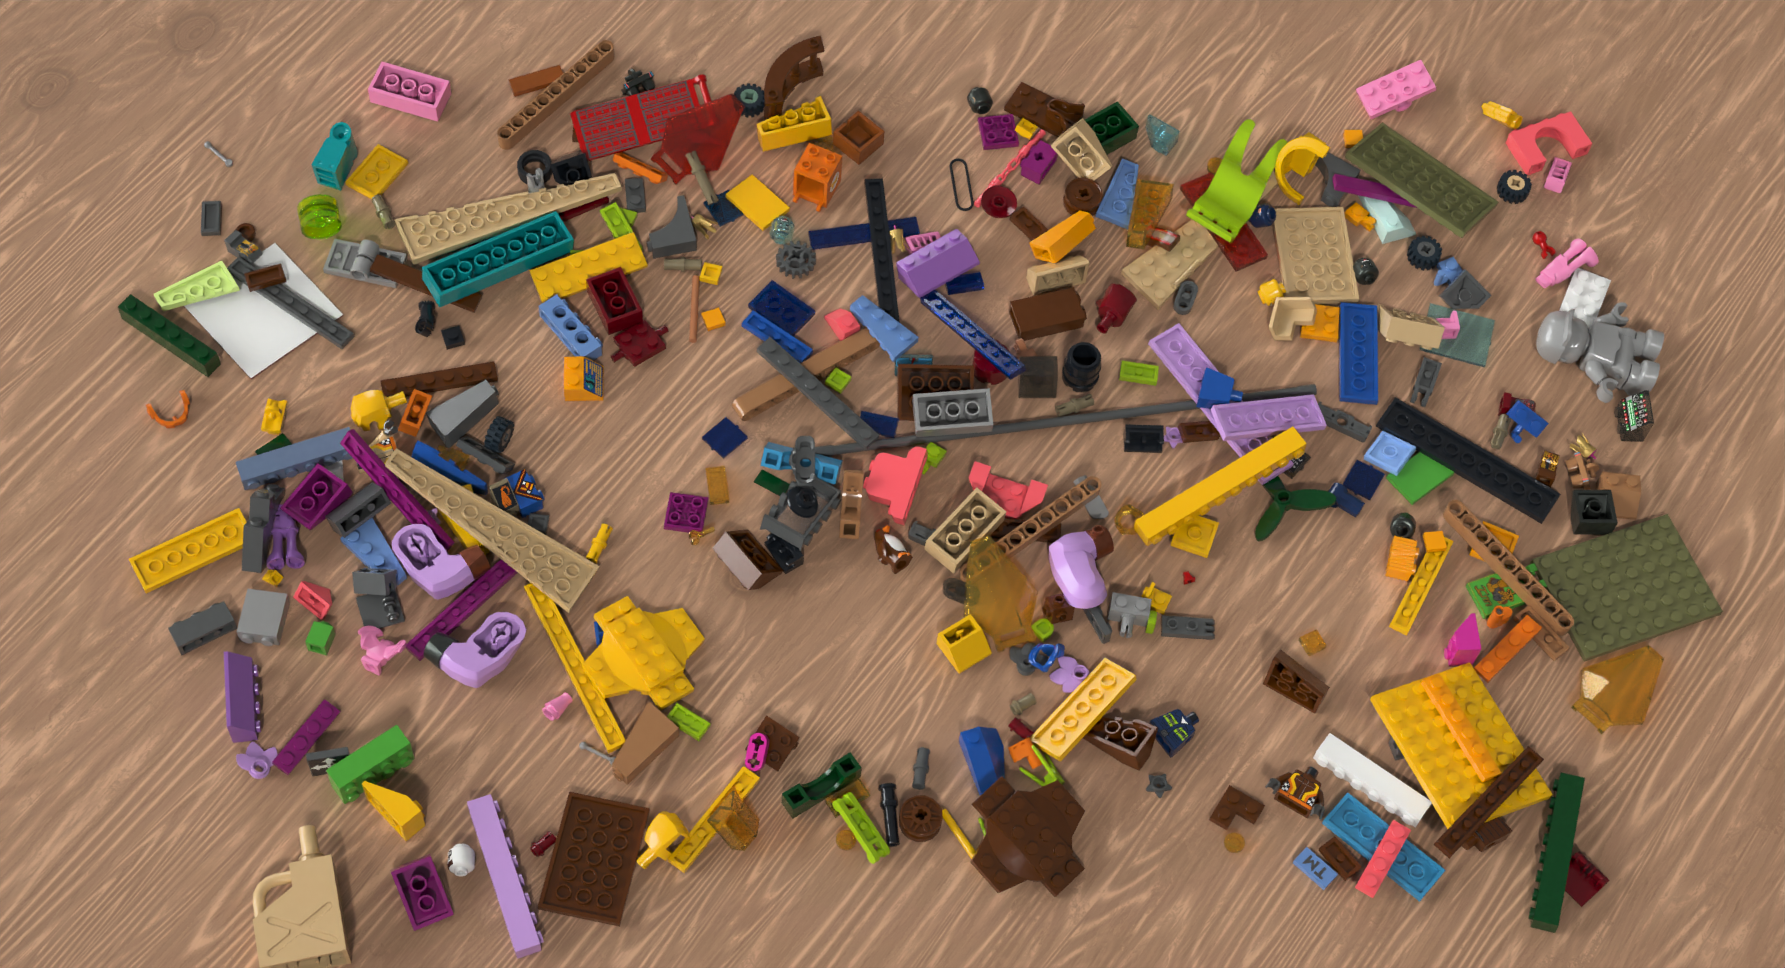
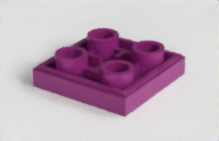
M1013 114L978 117L977 122L983 150L1019 147L1018 135L1014 131L1016 126Z
M670 492L664 529L703 534L709 497Z

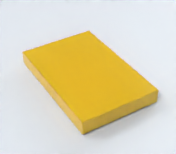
M377 144L345 181L346 186L370 199L378 194L380 196L408 165V160Z
M753 174L726 193L725 196L727 200L734 204L762 231L790 211V207Z

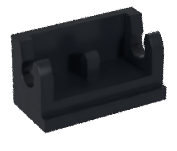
M1126 424L1123 433L1124 452L1162 453L1164 425Z
M773 533L766 537L768 540L764 542V545L785 574L803 565L804 555L799 551L798 547Z

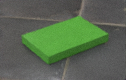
M1419 452L1408 460L1398 476L1390 473L1386 479L1413 505L1452 477L1454 472Z

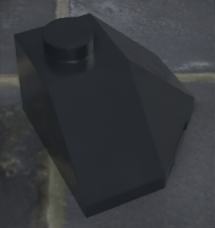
M581 150L564 155L550 163L555 182L564 184V186L572 185L575 181L592 178L586 155Z

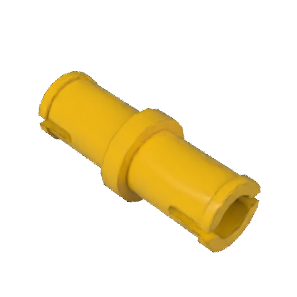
M601 524L600 530L596 538L592 539V546L585 557L588 560L591 559L590 561L595 564L598 562L602 550L606 548V542L613 531L611 526L608 529L609 525Z

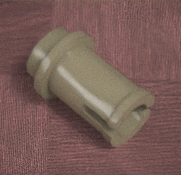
M1029 693L1017 701L1013 700L1010 709L1014 715H1021L1024 710L1035 705L1037 702L1033 694Z

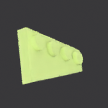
M220 261L153 295L161 309L166 311L240 290L223 261Z

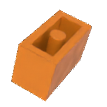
M416 389L413 390L398 427L399 431L414 437L417 436L432 395Z

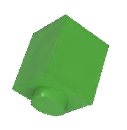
M324 621L321 623L313 622L305 641L308 651L327 656L336 635L331 624Z

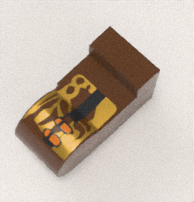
M1544 450L1535 476L1536 480L1550 488L1556 477L1559 460L1558 454ZM1540 478H1544V479H1547V480H1549V481L1544 482V481L1540 480Z

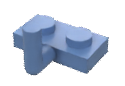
M1454 257L1437 264L1438 272L1433 283L1435 286L1445 283L1450 285L1463 271Z

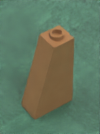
M651 702L645 707L612 763L614 777L620 782L624 781L627 785L679 737V727Z

